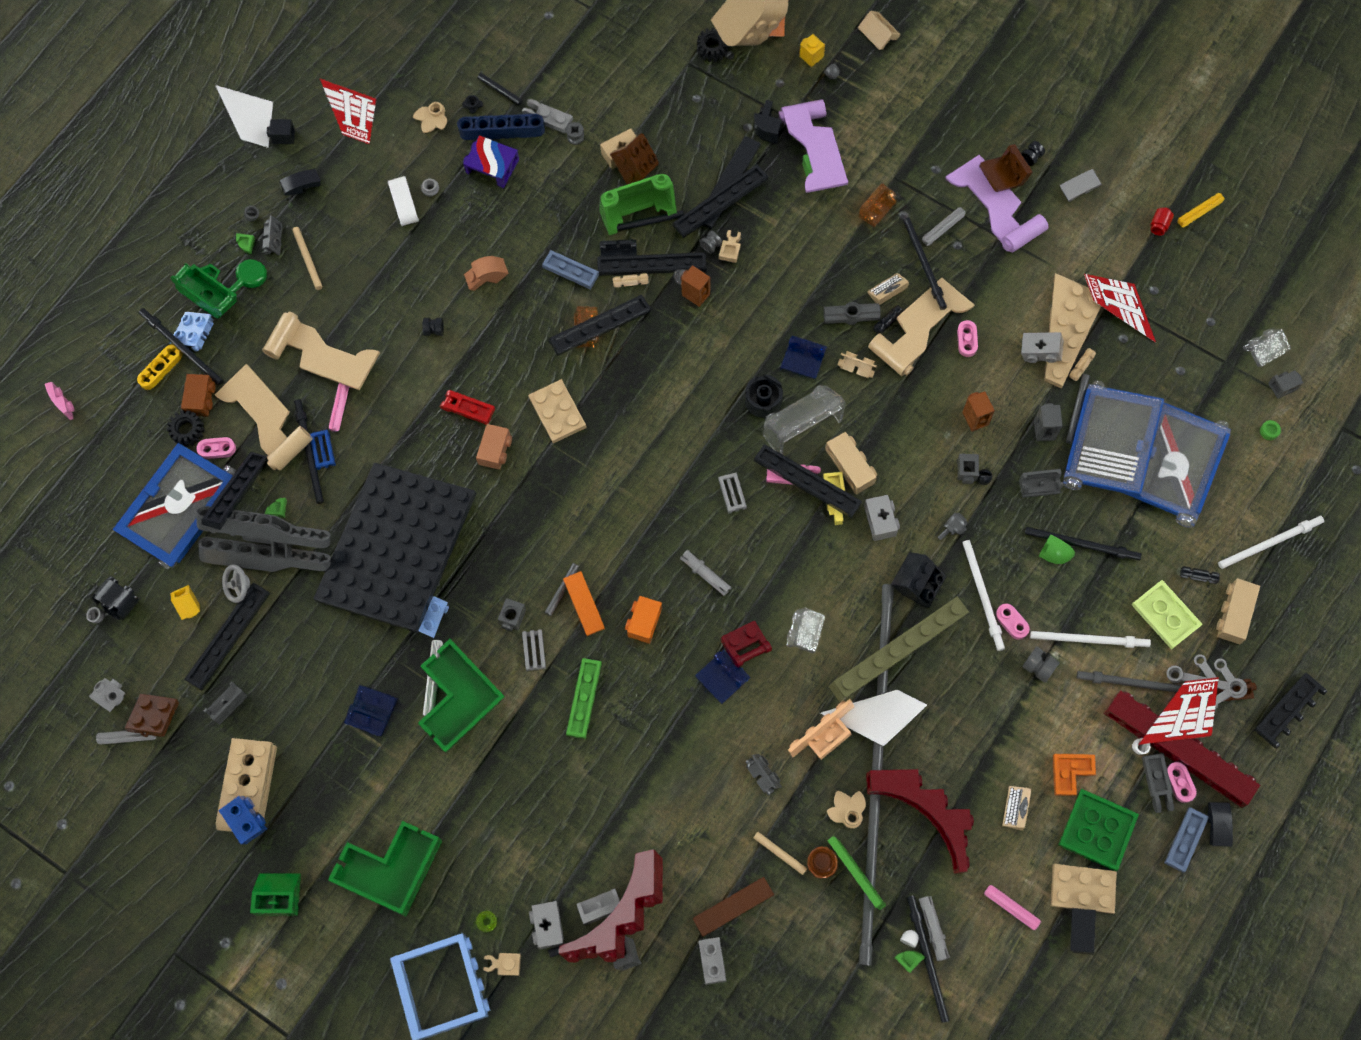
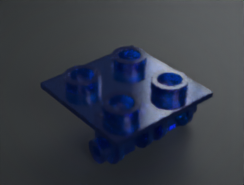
M792 335L780 368L816 379L827 346Z
M725 650L717 652L714 655V659L695 675L721 704L751 678L741 667L737 668Z

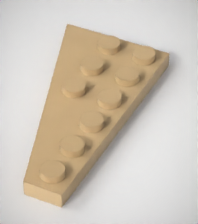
M1055 273L1049 333L1061 332L1064 340L1062 361L1046 362L1044 381L1062 388L1101 306L1093 301L1088 287Z

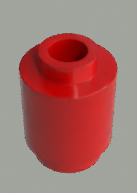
M1163 207L1156 210L1150 224V231L1153 234L1162 236L1168 231L1174 217L1170 209Z

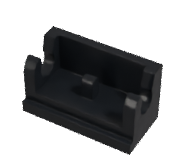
M1072 908L1070 951H1073V953L1094 955L1096 910Z

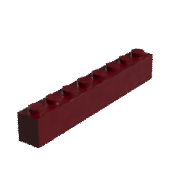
M1121 690L1115 695L1103 713L1138 738H1144L1160 716L1153 713L1148 705L1140 704L1134 700L1130 693L1122 692ZM1191 738L1150 743L1151 747L1164 754L1173 762L1184 764L1188 772L1241 808L1250 803L1261 786L1254 777L1240 772L1235 764L1224 761L1217 752L1209 751L1198 739Z

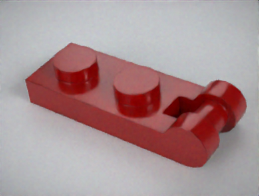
M447 390L446 399L440 405V408L447 412H453L486 425L489 424L495 411L493 405L451 390Z

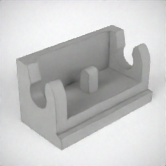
M612 889L577 903L583 924L586 926L608 917L620 900L616 889Z

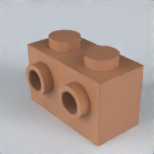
M490 424L486 425L476 456L478 465L501 469V465L505 464L507 459L506 449L512 443L509 429Z

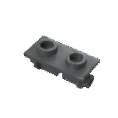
M272 215L264 223L263 236L268 238L263 239L262 251L266 255H270L271 252L280 255L283 228L282 223Z
M754 754L752 755L754 760L750 758L745 762L747 764L746 768L753 778L759 775L762 776L756 782L762 791L769 796L774 792V789L782 787L779 783L780 778L775 772L770 770L768 767L769 763L763 755Z

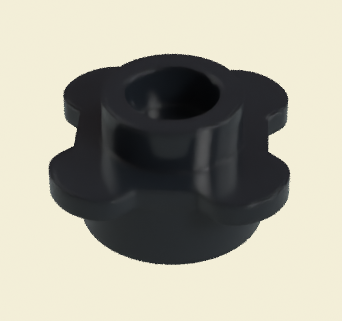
M469 95L463 101L462 106L467 108L469 113L474 114L478 108L483 107V102L479 101L477 96Z

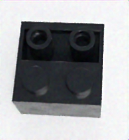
M909 552L891 585L903 596L925 608H930L947 576L927 555Z

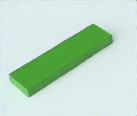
M582 658L566 736L582 739L587 737L602 661Z
M834 836L827 840L873 905L879 910L883 909L886 906L885 902L840 840Z

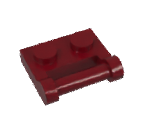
M755 620L720 638L737 668L743 666L744 662L764 652L767 654L772 651L770 643L764 637ZM757 642L760 644L759 647L741 656L737 654V652Z

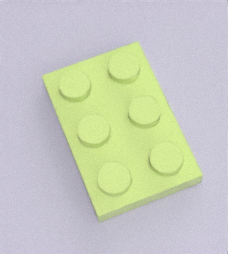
M1163 580L1132 603L1135 610L1171 650L1203 625Z

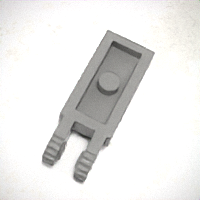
M529 99L527 105L537 110V112L535 113L528 108H523L522 114L541 115L545 126L566 133L567 126L573 120L572 115L540 104L533 99Z

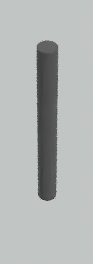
M1083 374L1066 439L1068 444H1073L1090 378L1087 374Z

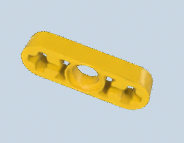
M173 344L166 346L138 375L137 381L140 386L145 390L154 388L181 360L182 352ZM170 352L176 353V355H170ZM163 363L165 365L161 371L155 370L157 364ZM144 379H150V382H146Z

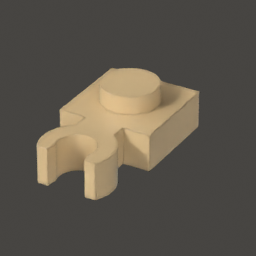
M728 230V241L723 240L719 253L720 260L737 263L741 244L738 243L741 239L740 232H738L736 237H731V230Z
M499 953V959H495L491 955L484 956L485 960L492 961V966L489 968L484 967V971L492 972L498 969V975H520L521 954Z

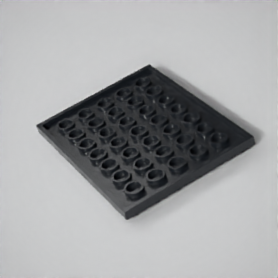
M374 462L333 553L331 564L325 571L313 599L322 604L418 633L477 493L475 490Z

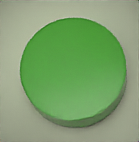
M1272 420L1266 421L1260 428V434L1266 440H1274L1281 433L1280 425Z

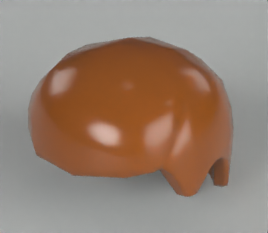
M821 846L815 848L807 858L808 869L816 878H828L834 875L838 869V857L828 847Z

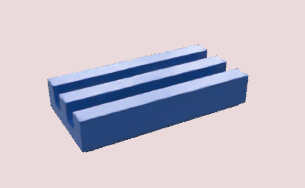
M328 429L311 433L310 435L313 438L311 445L317 470H320L322 467L328 468L330 465L336 466ZM322 435H325L330 458L329 461H327ZM315 437H318L323 459V462L321 463L318 456Z

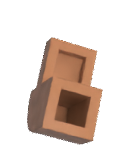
M487 256L472 262V268L464 276L469 289L475 291L486 281L498 283L509 273L503 258Z

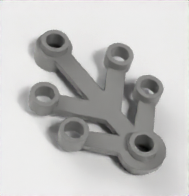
M1201 654L1195 656L1194 663L1197 667L1201 668L1206 677L1184 673L1179 666H1171L1167 670V677L1172 683L1217 677L1207 664L1206 657ZM1202 658L1204 659V662L1202 664H1198L1197 659ZM1217 659L1214 663L1215 669L1223 674L1227 682L1218 680L1217 688L1224 691L1216 696L1215 709L1224 700L1230 697L1242 698L1247 693L1246 683L1242 679L1234 678L1227 668V663L1224 659ZM1221 662L1224 663L1225 666L1223 668H1218L1217 664ZM1179 673V677L1173 678L1172 674ZM1239 686L1241 690L1235 692L1233 691V687Z

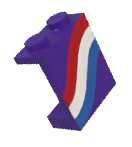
M479 135L478 139L472 143L469 155L465 156L463 165L467 174H470L471 170L474 169L496 178L497 185L504 188L519 161L518 150Z

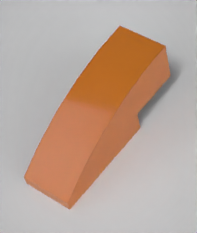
M580 571L563 578L586 636L604 630L605 627L582 572Z

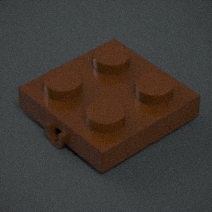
M140 694L125 729L127 732L140 733L144 737L149 735L164 737L178 707V700L163 696Z

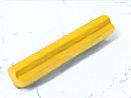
M1221 193L1215 194L1181 216L1177 221L1181 227L1187 226L1223 203L1224 196Z

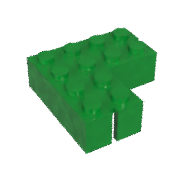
M451 639L437 650V654L440 657L437 658L433 654L420 666L430 679L446 694V697L418 722V725L430 737L435 736L433 741L445 753L452 749L505 699V696Z
M402 821L384 859L347 842L339 857V860L346 863V865L343 867L336 863L328 881L406 917L439 850L442 840L424 830L421 831L419 828Z

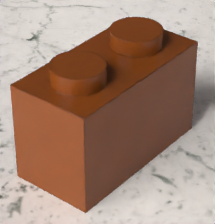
M692 265L681 276L682 296L700 307L710 295V276Z
M186 375L181 409L185 413L186 410H189L197 416H209V410H212L213 406L212 393L215 392V382H213L209 375Z
M984 391L969 395L962 413L973 432L988 426L995 410Z

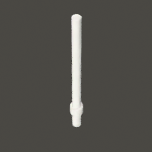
M1318 516L1310 521L1300 522L1298 526L1218 562V565L1223 569L1295 535L1305 534L1311 531L1313 527L1324 523V518Z
M966 540L963 542V546L990 626L989 633L994 638L997 651H1002L1005 649L1001 637L1002 631L1000 626L997 625L971 542Z
M1030 631V639L1124 645L1125 648H1134V646L1150 647L1151 644L1150 639H1137L1134 636H1125L1123 638Z

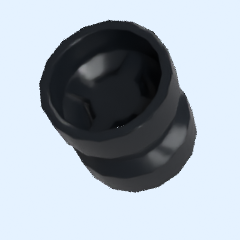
M1032 141L1028 145V149L1023 150L1021 154L1029 166H1034L1038 158L1045 154V148L1039 142Z
M423 318L424 336H430L431 334L443 336V318Z

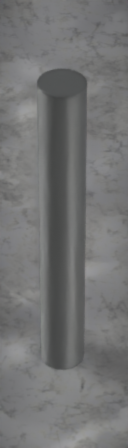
M573 563L565 577L575 574L579 566ZM564 580L545 611V614L548 616H552L567 590Z

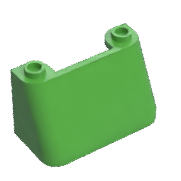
M658 174L603 193L600 199V215L609 236L618 233L617 226L623 223L622 216L652 206L655 207L657 212L660 209L667 211L668 216L677 213L673 183L668 175Z

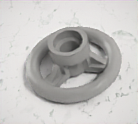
M234 564L229 565L225 569L222 577L223 591L228 600L233 603L241 602L250 587L248 576L245 575L241 567ZM234 570L233 578L228 582L229 574ZM229 588L235 590L238 597H234Z

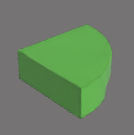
M236 233V240L241 250L252 254L255 242L254 235Z
M286 498L277 499L266 508L264 514L285 518Z
M912 950L903 951L895 956V959L909 973L925 958L921 953Z

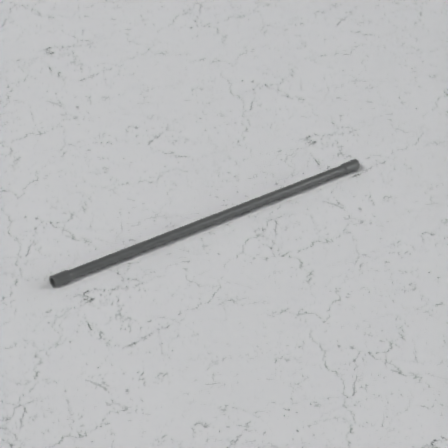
M891 584L882 585L879 650L890 643L891 613L894 587ZM888 670L878 676L877 696L887 693ZM876 742L873 745L872 770H882L884 746ZM870 794L865 876L875 889L881 795ZM865 892L859 965L871 966L874 905Z

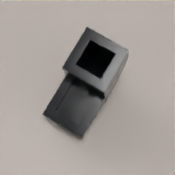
M766 100L765 105L761 106L759 114H754V131L760 139L777 144L782 128V119L771 117L773 101Z

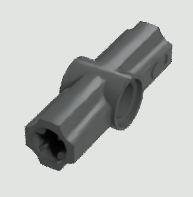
M849 302L844 306L824 307L825 324L845 322L849 325H854L859 321H874L881 318L879 303L858 304L856 302ZM848 312H854L855 315H850Z

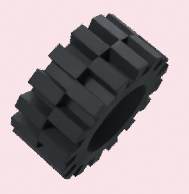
M707 28L705 32L702 31L701 35H698L697 52L700 57L703 56V60L708 58V62H711V59L717 62V58L722 60V56H726L728 45L722 41L717 30L714 31V28H711V31H709ZM709 42H717L719 46L716 48H709L706 46V44Z
M184 410L180 411V415L177 412L174 413L176 417L173 418L171 416L169 419L172 422L167 423L169 426L167 427L169 436L175 443H180L185 447H188L189 443L191 446L195 445L194 441L198 443L200 441L198 437L203 438L204 436L201 432H205L204 424L200 418L189 410H186V413ZM191 423L192 429L189 433L181 434L179 432L183 424Z

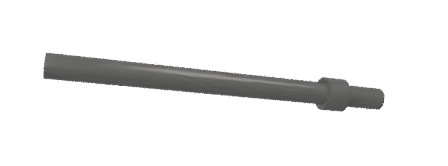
M1077 671L1076 675L1077 679L1090 680L1092 683L1097 684L1104 682L1175 693L1182 686L1104 675L1102 672L1093 671V673Z

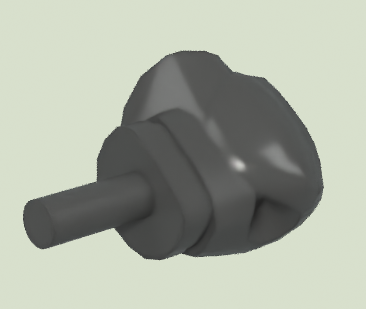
M954 513L943 525L945 530L937 538L941 541L948 533L951 535L955 533L963 534L967 530V520L960 513Z

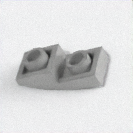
M1091 169L1061 184L1060 188L1068 202L1102 184L1094 170Z

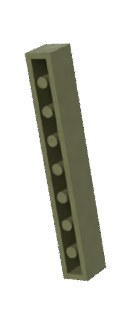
M957 596L833 681L828 687L841 703L961 620L969 611Z

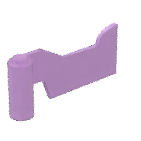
M823 99L781 107V111L778 112L779 119H782L783 124L787 126L788 132L803 144L807 150L813 173H810L806 178V193L848 185L832 128L813 126L811 121L826 117Z
M978 155L947 175L945 179L957 187L968 186L988 209L991 231L1000 240L1004 249L1013 253L1048 230V223L1042 215L1038 214L1020 226L1012 215L1020 206L1021 201L1010 189L1001 192L993 190L979 167V164L985 160Z

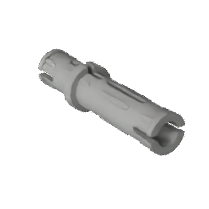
M689 550L683 553L680 560L692 568L694 574H699L722 596H725L729 592L728 590H731L732 587L709 569L703 560H699Z
M932 896L920 898V906L930 935L929 942L933 945L937 961L949 959L950 956L944 940L946 937L940 928Z

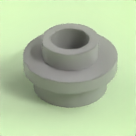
M431 178L424 180L421 186L422 192L426 196L436 195L439 191L438 182Z

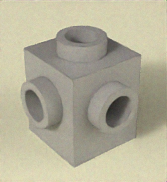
M104 678L95 685L94 691L89 697L111 712L115 706L122 702L125 692L120 689L122 685L116 680L112 679L109 681Z

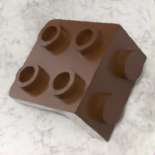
M643 133L638 134L627 146L610 153L627 185L643 180L659 163L657 156L654 154Z
M1015 144L1009 145L1001 157L983 161L979 164L981 171L995 192L1023 186L1033 173Z

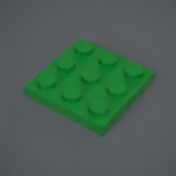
M1080 789L1058 846L1113 871H1118L1139 814L1084 789Z

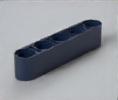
M539 114L462 117L457 122L460 137L464 140H477L479 135L487 139L540 137L545 133L544 120Z

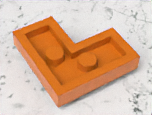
M1053 755L1055 796L1077 795L1076 776L1096 775L1095 755Z

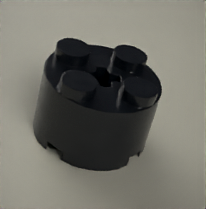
M771 375L752 378L748 382L745 392V406L748 411L754 416L769 419L780 410L783 400V389L779 380Z
M109 576L92 595L91 600L97 606L101 603L103 610L112 617L124 621L138 603L139 598L134 595V591L126 585L121 587L115 578Z

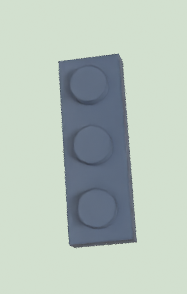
M550 250L542 264L544 269L590 290L599 276L598 271Z
M1191 807L1187 809L1166 857L1165 864L1182 873L1186 872L1209 816Z

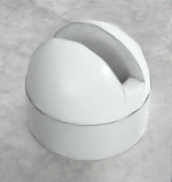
M1143 738L1136 739L1132 744V749L1136 754L1143 755L1150 751V743L1140 744L1139 746V742Z
M908 930L903 933L900 941L916 948L919 937L915 931Z

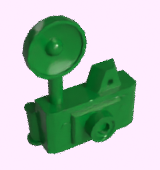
M244 260L236 267L235 276L237 281L228 289L216 280L220 270L212 264L199 268L195 264L190 267L185 263L175 276H171V280L181 294L213 317L219 319L237 302V295L235 293L242 286L255 288L264 284L267 278V271L265 266L257 260Z

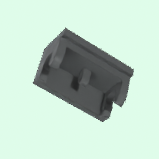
M1061 469L1022 473L1019 479L1022 498L1060 494L1063 487V482H1060Z
M232 681L225 692L208 709L205 708L203 710L219 725L248 696Z

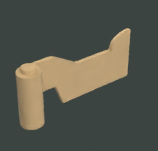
M943 278L937 281V284L944 293L943 298L947 305L946 309L940 310L936 299L931 294L932 289L929 288L897 317L899 324L906 333L892 344L879 333L868 345L870 350L900 376L904 374L907 376L914 369L912 366L914 361L926 350L931 328L950 311L963 313L975 306Z
M292 312L282 314L262 349L267 356L277 360L287 345L302 350L301 369L357 390L361 389L380 354L376 350H363L355 356L327 346L315 328L302 324L298 320V316Z
M248 364L242 367L215 394L216 397L227 403L238 401L254 419L258 427L260 446L268 455L267 459L269 461L267 464L273 470L278 469L281 471L313 440L312 436L301 426L288 437L282 432L281 428L290 411Z

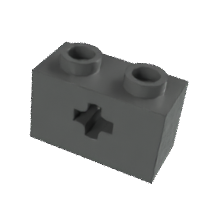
M1048 403L1040 406L1034 419L1036 441L1056 440L1062 428L1060 405Z

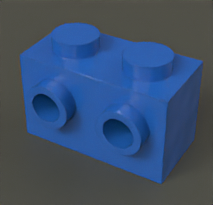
M245 796L236 797L218 810L240 844H248L267 830L264 825L266 824L265 819L261 814L255 812L253 801Z

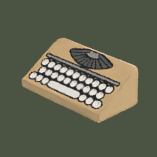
M897 273L870 289L868 294L875 303L880 305L907 289L909 282Z
M1009 786L1002 826L1017 830L1025 829L1031 795L1030 788Z

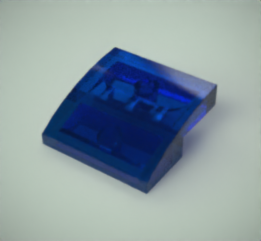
M359 685L354 702L350 704L344 723L382 736L398 698L364 685Z

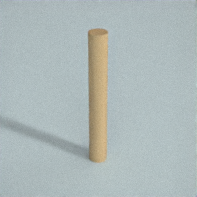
M757 832L753 837L803 875L808 869L761 833Z

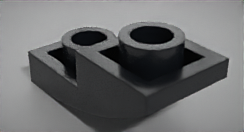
M316 169L297 172L280 180V185L285 195L301 194L303 188L317 187L321 184Z
M1209 802V818L1207 820L1211 824L1209 844L1212 846H1233V823L1230 803Z

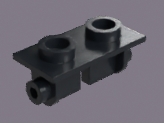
M636 240L600 241L601 257L637 255Z

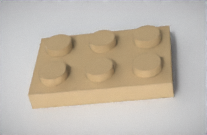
M562 379L528 395L553 444L587 428Z
M1053 864L1051 907L1096 910L1099 913L1114 914L1117 871Z

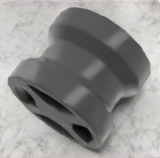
M578 122L570 123L566 128L567 139L569 143L578 145L585 138L583 126Z
M711 230L705 238L703 237L699 240L702 248L710 254L715 251L716 247L722 244L721 238Z

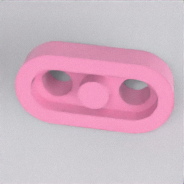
M966 320L959 324L957 330L958 350L962 356L972 357L978 348L977 327L972 321Z
M227 437L204 439L197 445V452L204 459L227 458L236 451L235 443Z
M1002 604L998 607L996 611L997 621L1011 637L1017 640L1024 639L1030 630L1026 620L1010 604ZM1003 611H1008L1010 615H1004ZM1016 626H1022L1023 630L1019 631Z
M1180 762L1170 764L1167 767L1173 794L1178 801L1188 803L1196 796V788L1186 766ZM1173 770L1178 772V777L1173 775ZM1182 789L1187 792L1186 796L1181 794Z

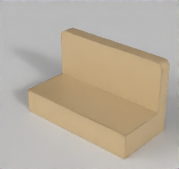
M870 11L858 27L879 50H882L889 40H897L901 35L876 11Z

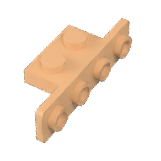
M850 699L842 701L832 714L828 713L821 719V723L816 727H810L804 737L793 741L788 749L790 755L795 757L809 745L822 760L850 737L852 733L840 719L854 708L853 702Z

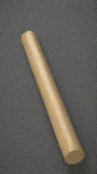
M294 227L292 231L316 290H320L323 286L299 227Z

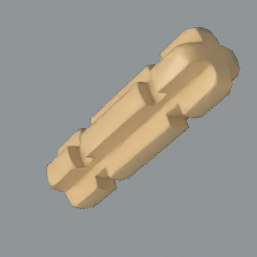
M647 273L640 274V276L634 274L625 275L623 278H620V276L613 277V286L615 288L621 287V285L625 287L638 285V283H641V285L648 284L649 282Z
M1088 348L1071 371L1069 377L1074 381H1078L1095 357L1096 352Z

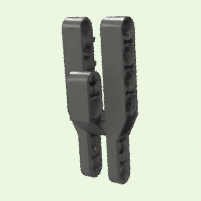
M203 506L196 510L197 527L200 530L211 531L214 534L218 532L230 534L231 536L240 535L245 541L271 544L270 546L205 537L200 539L198 543L199 559L202 562L226 566L234 564L241 568L269 572L289 567L326 571L331 564V557L326 553L292 549V544L315 548L328 547L331 543L330 533L326 530L298 527L275 515L233 510L221 530L201 525V520L210 506Z

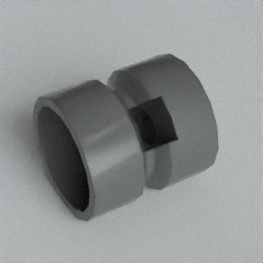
M1036 646L1022 667L1030 673L1035 672L1036 677L1046 683L1060 662L1052 656L1046 657V652Z

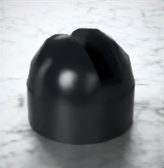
M988 469L980 470L977 482L981 485H988L993 477L991 471Z

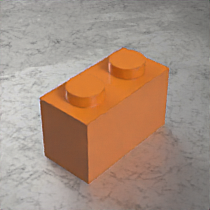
M639 596L638 601H634L631 612H634L632 619H628L625 626L628 637L651 643L662 610V602Z

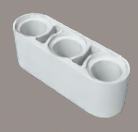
M405 176L389 180L388 184L401 226L418 222L419 220Z

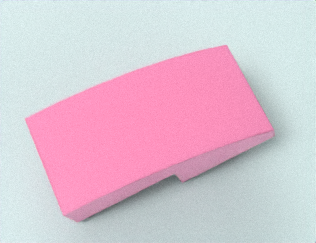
M53 382L46 383V390L55 406L68 419H74L72 414L74 406L72 402L63 396L60 387H56Z

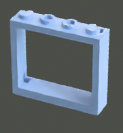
M463 933L390 958L412 1040H423L489 1017L487 1013L490 1011L487 998L483 999L481 992L484 990L482 979L477 978L475 971L479 969L476 958H472L470 950L473 949L470 938H466V935ZM459 943L478 1012L422 1031L403 961Z

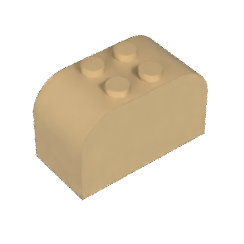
M726 0L711 21L725 44L729 46L759 45L768 39L769 34L778 27L781 20L785 17L788 10V0Z

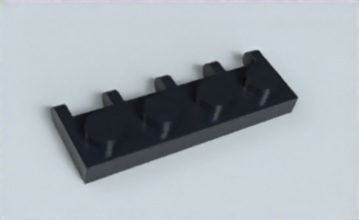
M1304 673L1256 726L1254 731L1277 749L1280 744L1275 738L1280 732L1289 736L1291 731L1286 727L1293 718L1301 722L1304 717L1298 712L1305 704L1314 708L1316 703L1311 699L1317 691L1325 695L1327 690L1308 673Z

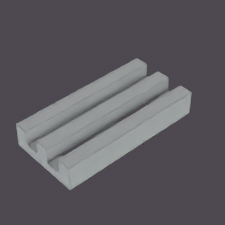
M737 472L718 477L728 514L732 513V511L737 512L740 509H747ZM731 478H734L741 502L740 505H738L733 486L730 480ZM723 480H726V481H727L728 488H729V491H730V494H731V498H732V501H733V505H734V506H732V507H731V505H730L729 498H728L727 491H726V488H725V485H724V481H723Z
M542 629L522 632L526 671L546 669ZM535 636L539 638L541 665L537 664ZM527 637H531L533 666H530Z

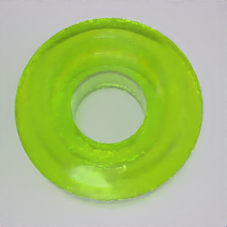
M483 911L477 916L476 925L479 930L490 932L496 927L497 918L492 912ZM485 918L490 919V924L487 926L483 924Z

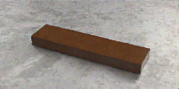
M762 877L692 919L702 937L771 898L774 896V893L766 879Z

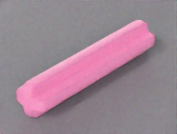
M341 383L338 384L328 428L331 431H339L349 391V386Z
M993 885L987 887L984 892L985 896L1032 930L1038 928L1041 922L1040 919Z

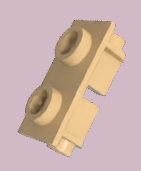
M848 351L846 354L841 353L844 359H840L837 366H840V369L853 373L856 366L858 367L856 374L866 378H873L875 371L872 368H877L874 365L875 361L865 357L862 361L856 358V354Z

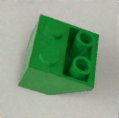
M259 873L252 891L250 913L256 916H298L301 874Z

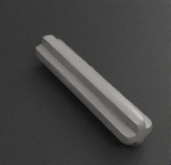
M958 207L923 236L922 242L926 246L932 244L965 216V210Z
M127 731L105 732L96 735V742L101 745L155 740L157 736L149 735L144 737L140 733Z

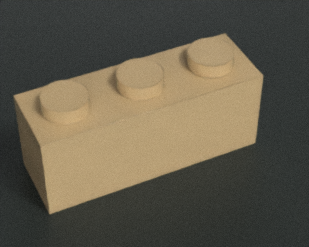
M844 432L826 442L825 450L839 471L843 473V477L855 494L875 484L877 473L872 466L869 467L866 462V456L862 451L859 452L852 436H848Z
M1238 578L1232 584L1229 583L1226 590L1228 598L1227 601H1224L1221 608L1223 617L1219 619L1216 630H1219L1217 637L1239 645L1246 640L1260 589L1259 585Z

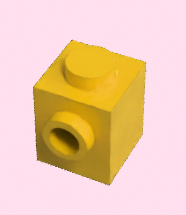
M812 34L810 37L802 40L799 57L812 67L824 57L825 44Z
M189 585L171 593V602L182 620L192 618L200 612L199 602Z

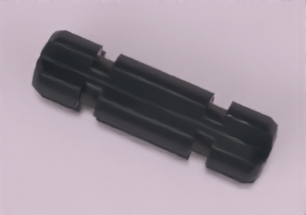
M896 305L880 322L874 325V332L882 334L885 331L884 329H887L903 312V309Z
M1183 566L1180 570V576L1183 578L1190 577L1193 580L1209 581V583L1217 584L1220 580V574L1217 572L1209 573L1207 570L1191 569V567Z

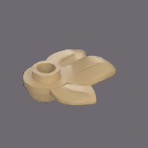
M433 102L429 107H421L413 115L414 119L422 121L421 129L423 133L432 132L436 127L443 130L447 125L445 108L439 102Z
M837 791L834 796L835 807L827 810L828 816L832 821L843 823L848 828H857L862 823L861 813L866 807L863 794L858 791L850 798L847 794ZM850 815L855 816L856 820L854 822L849 821L848 817Z

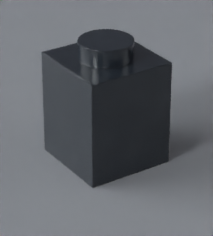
M270 119V126L267 127V136L270 137L273 144H294L295 127L291 119Z

